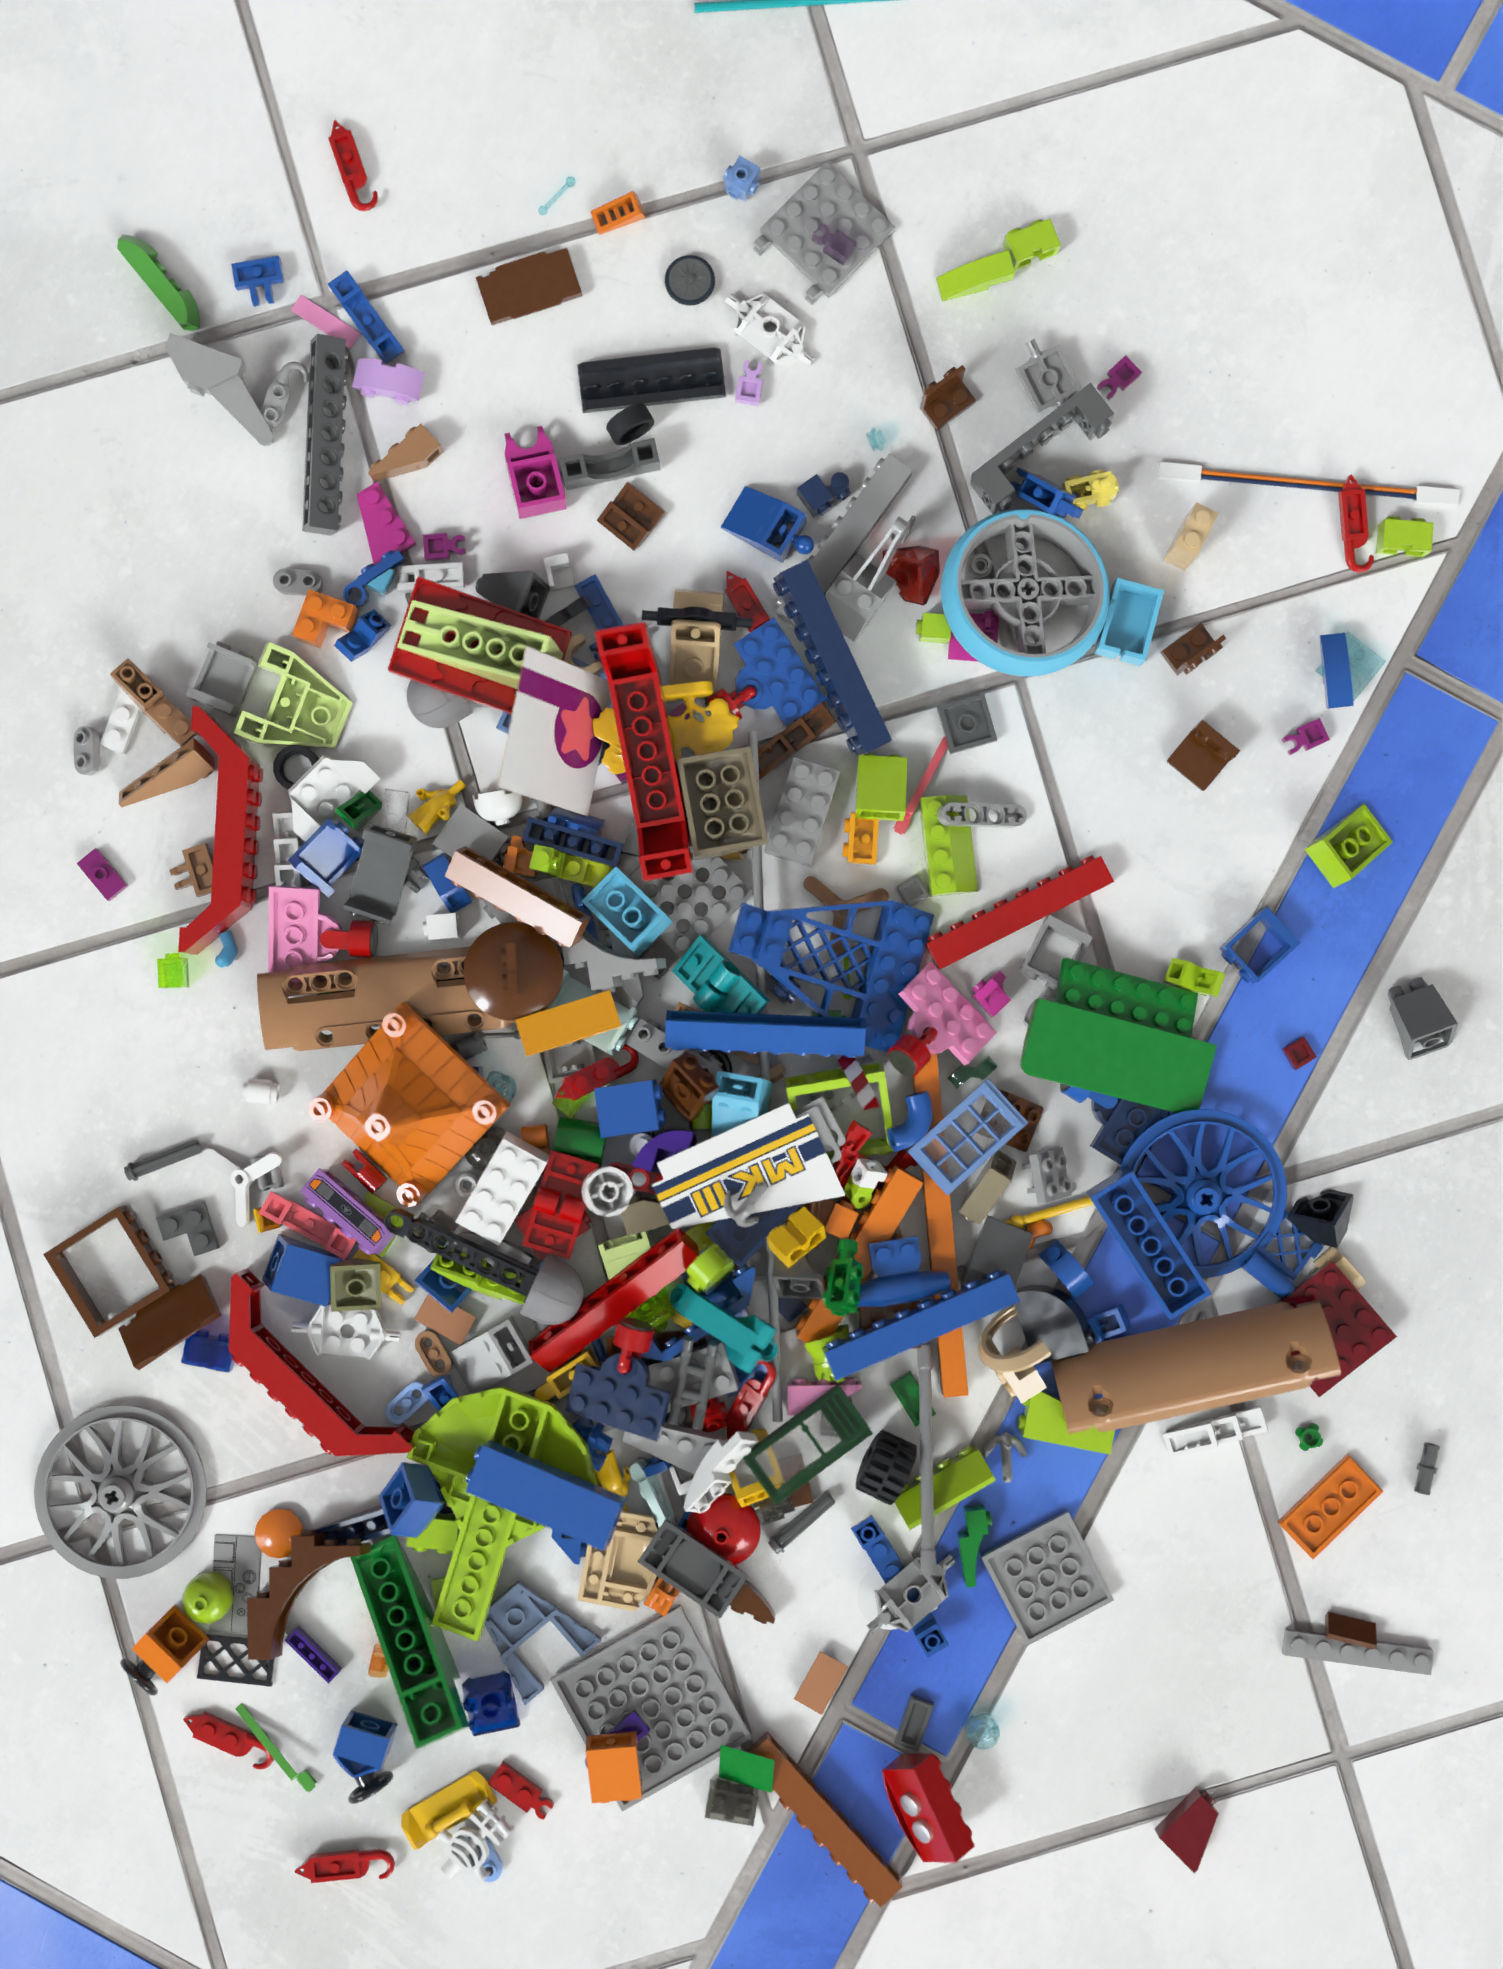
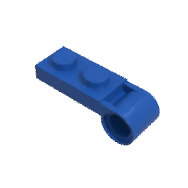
M390 550L381 556L382 561L375 566L371 563L361 570L362 574L345 587L343 591L345 601L356 607L364 606L369 599L366 589L368 587L367 584L387 570H394L397 566L406 562L402 553L399 550L396 552ZM354 589H360L362 592L361 599L353 602L350 597L351 592Z

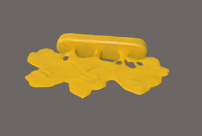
M702 681L662 686L665 703L666 701L683 699L687 707L680 716L671 717L668 715L676 760L682 758L681 749L687 746L693 750L696 756L720 752L729 747L733 741L732 731L738 727L739 717L730 713L728 703L722 698H716L711 701L706 708L694 702L695 698L707 697L713 694L712 682ZM605 708L600 713L599 718L592 720L595 737L610 744V747L604 753L602 763L608 767L612 774L624 773L625 767L613 708ZM693 709L695 713L700 712L705 719L703 722H699L694 718ZM705 710H709L711 716H707ZM689 713L690 718L685 720V715Z

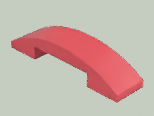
M273 1191L269 1193L259 1211V1214L279 1225L287 1226L344 1260L347 1259L357 1241L354 1238L346 1237L340 1231L341 1227L337 1224L329 1222L316 1212Z

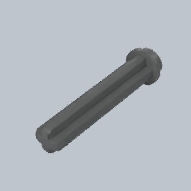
M193 1140L134 1164L129 1162L128 1166L124 1167L125 1175L129 1181H137L143 1175L200 1154L202 1152L201 1144L198 1140Z
M825 1492L775 1537L771 1536V1541L768 1544L776 1554L784 1553L785 1547L835 1504L834 1498L828 1492Z

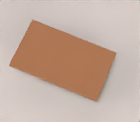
M428 1294L414 1320L462 1345L477 1317L459 1307L450 1313Z
M820 1651L796 1693L794 1700L822 1715L848 1666Z

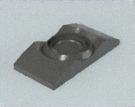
M667 1519L664 1520L638 1560V1563L719 1619H721L748 1577L745 1572L726 1557L713 1551L691 1533Z

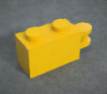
M586 1349L549 1373L545 1378L547 1381L541 1384L535 1391V1397L547 1401L555 1395L560 1399L570 1393L578 1362L601 1368L591 1349Z

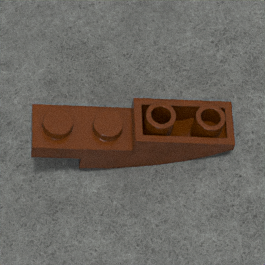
M746 1579L730 1603L731 1610L739 1614H744L745 1612L751 1614L756 1621L767 1624V1622L774 1624L775 1612L769 1602Z

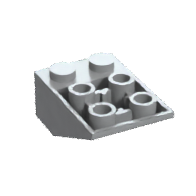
M512 1316L448 1353L471 1394L496 1384L534 1362L530 1358L529 1345Z

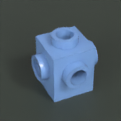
M739 155L733 167L729 166L723 176L727 194L736 200L741 199L746 202L749 195L753 196L759 187L760 167Z

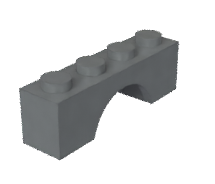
M655 438L630 443L626 448L606 455L590 456L578 454L559 459L567 490L661 470Z

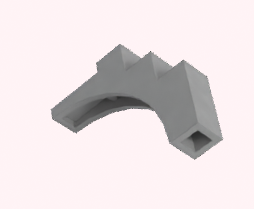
M549 878L530 882L569 904L562 878ZM586 929L579 943L571 948L562 946L565 965H574L575 969L588 967L591 990H601V992L610 990L613 993L616 992L615 987L624 986L623 980L635 979L636 973L643 972L644 976L659 974L658 969L667 968L665 958L640 959L617 953L598 942ZM548 936V937L553 941V943L555 944V943H556L555 939L552 938V937H550V936Z

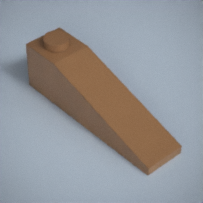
M192 738L119 792L118 804L121 807H125L196 783L201 778H207L213 772L214 757L195 738Z

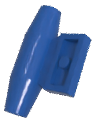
M918 1236L868 1243L871 1268L878 1277L860 1283L858 1307H886L922 1301L951 1289L947 1271H918L921 1262Z

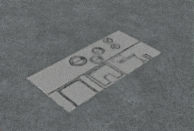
M215 1535L213 1572L224 1575L230 1581L234 1602L230 1611L222 1619L209 1625V1631L247 1633V1598L256 1596L259 1586L261 1550L256 1544L255 1537Z

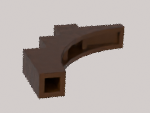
M302 1529L301 1534L291 1536L292 1559L280 1560L279 1565L269 1567V1590L257 1591L256 1596L247 1598L248 1660H271L282 1656L283 1637L288 1616L306 1584L322 1569L337 1560L371 1553V1542H361V1538L346 1539V1543H339L337 1538L325 1539V1533H316V1529Z

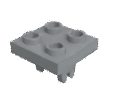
M584 1040L544 1051L549 1084L562 1082V1079L596 1062L594 1046Z
M1063 1147L1029 1155L1030 1163L1022 1164L1023 1169L1032 1170L1034 1187L1027 1188V1194L1036 1193L1037 1204H1044L1071 1196V1182L1068 1178L1067 1159L1064 1155Z

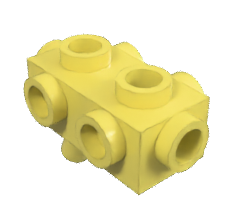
M1104 470L1093 471L1090 473V476L1080 477V475L1070 476L1066 478V481L1061 486L1070 493L1077 492L1080 495V498H1075L1073 503L1084 510L1088 509L1087 505L1096 504L1097 507L1110 505L1111 500H1114L1117 492H1119V485L1115 475L1112 474V471L1104 472Z

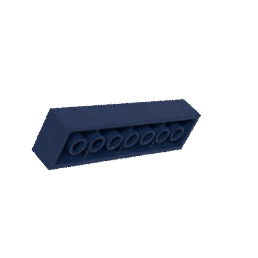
M808 559L782 571L773 578L775 581L773 588L777 596H782L786 604L783 606L788 619H793L796 626L794 628L795 635L800 642L803 641L807 649L804 651L808 662L810 664L813 663L817 670L815 673L817 682L820 686L824 685L827 692V695H825L826 701L831 709H835L838 715L836 722L839 728L845 730L848 736L846 743L852 753L855 752L857 756L866 754L891 742L890 734Z

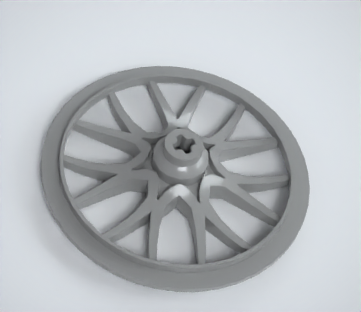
M131 1405L101 1407L89 1411L67 1424L57 1433L46 1448L37 1469L34 1486L37 1518L43 1533L56 1552L67 1562L84 1572L111 1579L140 1577L152 1573L174 1560L187 1547L196 1534L204 1515L207 1498L204 1466L197 1449L185 1432L165 1416L146 1408ZM118 1420L112 1449L92 1425ZM124 1420L134 1421L147 1426L140 1453L135 1462L129 1466L122 1459ZM84 1429L90 1434L102 1453L105 1461L103 1471L93 1469L67 1444L76 1434ZM153 1429L164 1435L173 1446L147 1459ZM62 1449L82 1473L50 1475L55 1460ZM176 1449L179 1451L188 1472L158 1483L144 1480L146 1471L152 1464ZM189 1477L191 1501L188 1503L163 1489ZM49 1481H71L87 1485L92 1492V1496L89 1500L82 1502L49 1505ZM113 1491H116V1497L119 1498V1500L117 1499L114 1502H111V1496L108 1495V1493L110 1494ZM149 1499L163 1500L189 1510L180 1532L149 1513L145 1501ZM84 1510L63 1537L54 1523L51 1511ZM93 1513L102 1514L106 1522L102 1534L88 1555L84 1556L67 1543V1540ZM124 1519L133 1521L139 1529L145 1543L148 1555L147 1560L126 1565L122 1539V1522ZM149 1525L175 1537L167 1548L155 1556ZM112 1533L119 1565L105 1564L92 1560L93 1555Z

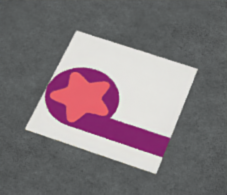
M526 646L498 787L588 816L603 741L594 735L592 720L599 718L600 713L605 708H610L611 695L608 680Z

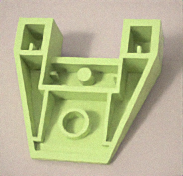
M271 642L266 643L257 666L279 675L280 678L264 719L242 710L238 714L231 734L252 743L335 748L352 702L294 652Z

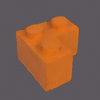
M308 589L292 635L298 641L321 648L329 626L349 633L353 630L360 611L353 604Z
M832 1199L822 1200L821 1223L824 1225L825 1231L839 1238L848 1239L859 1214L854 1209L855 1206L844 1199H840L839 1202ZM806 1203L805 1206H804L807 1210H808V1203Z

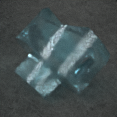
M491 1071L486 1081L510 1103L516 1094L514 1079L499 1071Z
M977 1713L970 1716L965 1722V1732L973 1747L987 1750L998 1742L1000 1729L992 1714Z

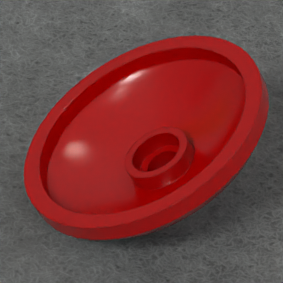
M723 1493L712 1502L707 1511L703 1513H690L687 1522V1532L736 1565L749 1558L757 1548L761 1535V1525L759 1517L751 1505L741 1507L736 1495ZM723 1533L726 1538L721 1539L718 1537V1534Z

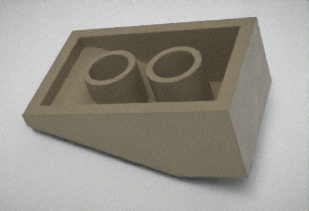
M640 1195L630 1197L629 1206L621 1213L627 1236L670 1224L659 1200L652 1198L640 1199Z

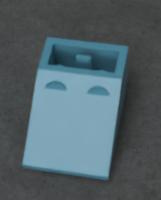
M717 1071L715 1082L720 1087L712 1099V1138L766 1114L773 1082L765 1079Z

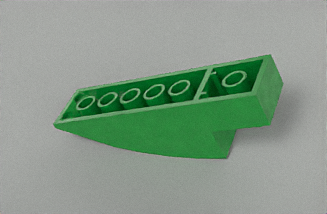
M393 1535L372 1544L371 1553L350 1557L416 1749L427 1747L469 1728L470 1725L454 1680L460 1678V1675L441 1628L432 1625L435 1613L397 1536Z

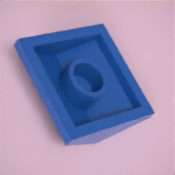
M433 1259L414 1282L452 1313L472 1289L432 1270Z

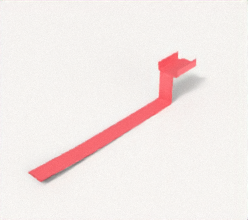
M945 737L940 742L906 808L904 821H897L893 828L900 835L902 833L905 834L911 822L910 818L948 747Z

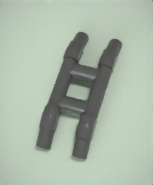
M685 1336L668 1423L677 1425L683 1398L698 1401L692 1428L702 1430L716 1363L718 1342L709 1341L705 1365L700 1366L690 1364L694 1338L692 1336ZM688 1373L703 1376L700 1391L685 1388Z

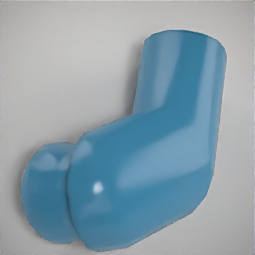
M231 931L219 935L224 947L219 955L216 956L215 963L221 968L230 966L238 954V948Z

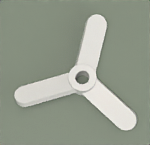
M209 1148L203 1151L202 1160L229 1178L231 1184L235 1187L236 1222L238 1226L245 1227L250 1221L249 1186L255 1179L280 1165L282 1156L278 1152H271L249 1166L240 1168L213 1149Z

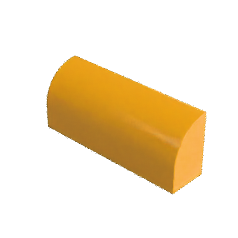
M610 990L515 1020L526 1057L622 1027Z

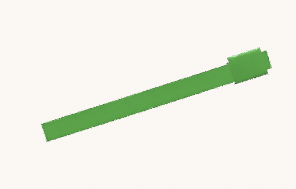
M241 1703L236 1708V1711L291 1781L296 1779L306 1792H311L316 1787L314 1784L317 1783L308 1770L302 1771L299 1774L295 1772Z

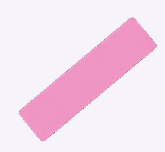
M300 295L291 309L292 312L329 336L346 339V347L349 349L353 347L361 335L360 332Z

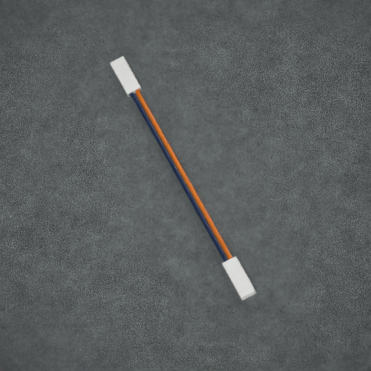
M1159 462L1157 479L1199 483L1204 479L1333 492L1342 491L1345 484L1341 482L1202 469L1201 465ZM1359 484L1362 489L1365 488V495L1413 499L1414 503L1452 507L1459 505V489L1427 486L1406 489Z

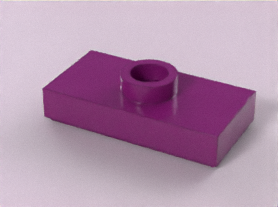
M97 848L93 849L76 863L107 901H111L128 887L126 882Z

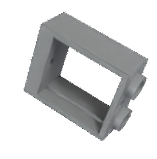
M1048 915L1045 917L1020 969L1024 970L1023 975L1035 981L1037 978L1046 981V987L1057 991V978L1030 965L1047 930L1050 929L1079 944L1072 959L1080 962L1093 937Z

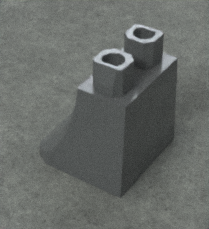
M1422 977L1410 982L1409 987L1412 992L1405 994L1399 985L1390 988L1388 991V997L1391 1002L1390 1012L1396 1024L1404 1054L1408 1060H1413L1449 1046L1453 1042L1458 1025L1434 985L1428 986Z
M808 1253L790 1268L776 1255L774 1256L772 1279L779 1298L822 1299L823 1292L827 1290L824 1278L811 1264Z

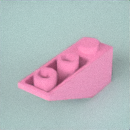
M845 1377L846 1380L840 1383L827 1381L824 1378L820 1381L817 1378V1382H807V1378H793L792 1382H787L788 1416H795L837 1384L849 1396L862 1389L861 1381H856L854 1377Z

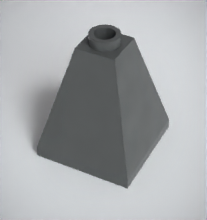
M533 571L483 574L482 578L477 580L475 589L479 595L489 602L539 619L550 591V586Z

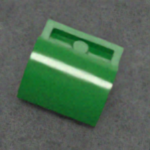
M560 1117L553 1150L599 1164L598 1168H601L607 1137L601 1138L600 1127L597 1122Z

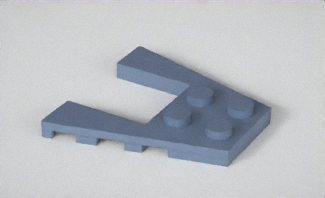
M518 1580L491 1603L485 1627L493 1643L497 1646L500 1657L522 1697L523 1704L526 1705L544 1690V1685L514 1650L549 1621L554 1624L581 1657L601 1642V1637Z

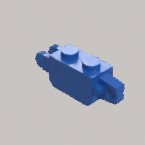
M1020 467L1017 468L1016 473L1023 477L1024 480L1022 484L1016 481H1011L1010 483L1017 491L1019 497L1049 514L1065 518L1068 514L1072 517L1080 518L1084 509L1073 503L1076 495L1041 475L1028 472Z

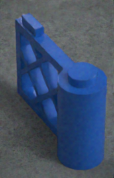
M1286 1210L1283 1219L1286 1218L1288 1220L1289 1213ZM1292 1222V1234L1281 1235L1280 1226L1276 1236H1272L1273 1233L1269 1231L1251 1252V1258L1240 1265L1242 1269L1279 1298L1283 1296L1288 1297L1292 1294L1296 1287L1294 1282L1297 1275L1310 1257L1315 1259L1323 1249L1321 1244L1313 1242L1309 1249L1300 1250L1298 1236L1305 1234L1303 1232L1298 1233L1297 1227ZM1293 1236L1296 1251L1284 1252L1282 1237ZM1277 1238L1279 1253L1271 1254L1264 1248L1269 1239ZM1296 1253L1297 1265L1292 1271L1286 1266L1284 1255Z

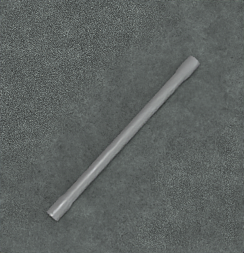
M921 1345V1348H917L920 1415L921 1575H936L931 1393L932 1346Z

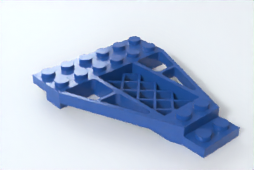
M893 900L768 911L742 903L728 951L750 958L759 967L764 968L818 1016L831 1017L827 1013L835 991L856 998L851 1018H865V1047L888 1053L889 1049L900 1039L909 1007L898 994L918 974L934 915ZM882 906L873 940L852 932L857 908ZM848 909L842 929L806 917L809 912ZM803 924L816 929L807 934ZM797 926L802 937L793 942L789 932L790 929ZM825 932L837 936L831 940H828ZM819 933L823 945L815 949L810 937ZM846 939L858 942V944L850 948ZM840 940L845 951L836 956L831 945ZM805 941L809 953L800 957L795 946ZM861 947L866 958L857 963L852 952ZM826 948L831 959L822 964L817 953ZM791 950L795 961L786 966L782 958L783 953ZM848 956L852 967L843 971L838 960ZM812 957L817 968L807 972L803 961ZM834 964L838 975L829 980L825 968ZM866 964L864 973L862 974L860 967ZM798 965L801 973L790 969ZM855 971L859 982L850 986L846 975ZM819 972L823 980L811 976ZM789 977L823 987L825 993L821 1007L790 982ZM841 979L844 987L833 983Z

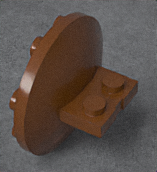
M509 922L489 928L473 942L465 958L464 981L470 997L481 1010L497 1019L515 1021L516 1019L546 1010L557 997L562 985L563 964L556 945L547 935L536 932L533 926L525 923Z

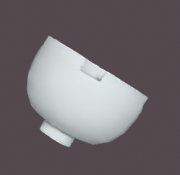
M506 789L472 795L474 806L480 817L486 821H495L496 825L510 823L509 818L516 816L521 810L522 795Z
M606 1166L597 1168L587 1175L583 1181L581 1192L583 1201L588 1209L597 1215L611 1217L619 1215L627 1209L630 1197L633 1196V1187L626 1173L618 1168Z

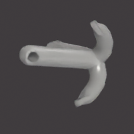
M760 1182L737 1210L733 1209L730 1198L731 1192L727 1191L724 1198L725 1212L739 1226L748 1227L759 1221V1217H747L754 1213V1204L768 1187L766 1182Z
M1004 1432L1002 1435H996L991 1438L985 1447L984 1457L987 1458L998 1444H1001L1003 1481L1010 1483L1012 1481V1445L1022 1457H1025L1027 1454L1018 1438L1010 1435L1008 1432Z

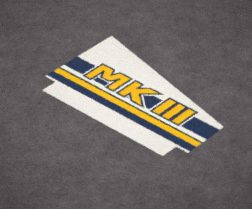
M789 1103L658 1162L657 1165L664 1179L652 1184L672 1229L731 1218L724 1209V1198L727 1191L731 1192L732 1206L734 1210H737L760 1182H766L768 1187L754 1204V1213L845 1196L809 1114L796 1119Z

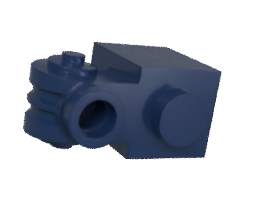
M837 472L832 476L830 486H826L816 474L797 488V496L813 518L818 514L820 516L826 514L831 510V505L837 499L842 502L852 494L849 490V478L842 472Z
M772 975L767 979V989L782 1004L786 1001L791 1004L797 998ZM789 977V981L800 989L801 986L793 977Z

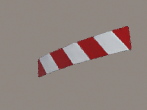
M834 1055L846 1074L862 1110L880 1107L856 1058Z

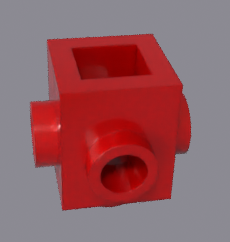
M718 1397L708 1399L703 1427L699 1431L709 1433L727 1427L724 1417L729 1415L724 1401L720 1402ZM697 1403L689 1405L693 1422Z

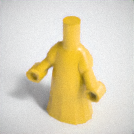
M459 779L448 790L437 789L435 791H427L422 788L416 791L418 798L422 801H427L408 814L407 817L419 830L427 835L439 820L443 819L446 821L450 818L449 811L455 806L456 795L466 785Z
M612 1449L608 1450L606 1454L601 1453L607 1456L601 1470L597 1471L594 1469V1472L602 1488L626 1498L629 1491L628 1483L631 1478V1473L626 1470L629 1469L630 1465L624 1467V1477L622 1479L615 1451ZM626 1502L624 1504L623 1511H629Z

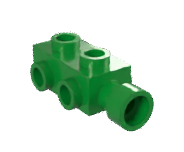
M840 1239L838 1241L837 1251L839 1252V1259H831V1266L827 1267L825 1272L826 1279L828 1280V1289L823 1292L822 1300L825 1307L836 1316L857 1313L860 1301L859 1291L863 1277V1265L854 1259V1255L857 1254L858 1242L851 1239Z

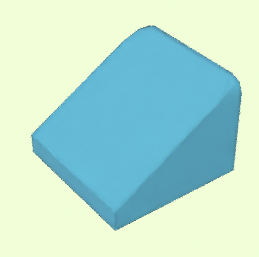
M389 569L367 584L368 588L385 596L395 577L394 570Z

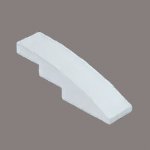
M292 811L272 813L275 835L273 845L276 862L274 865L276 885L304 887V876L288 861L302 846L301 838L293 830Z
M1256 1406L1190 1424L1163 1433L1169 1456L1173 1458L1218 1448L1221 1444L1243 1440V1437L1268 1432V1426L1262 1407Z

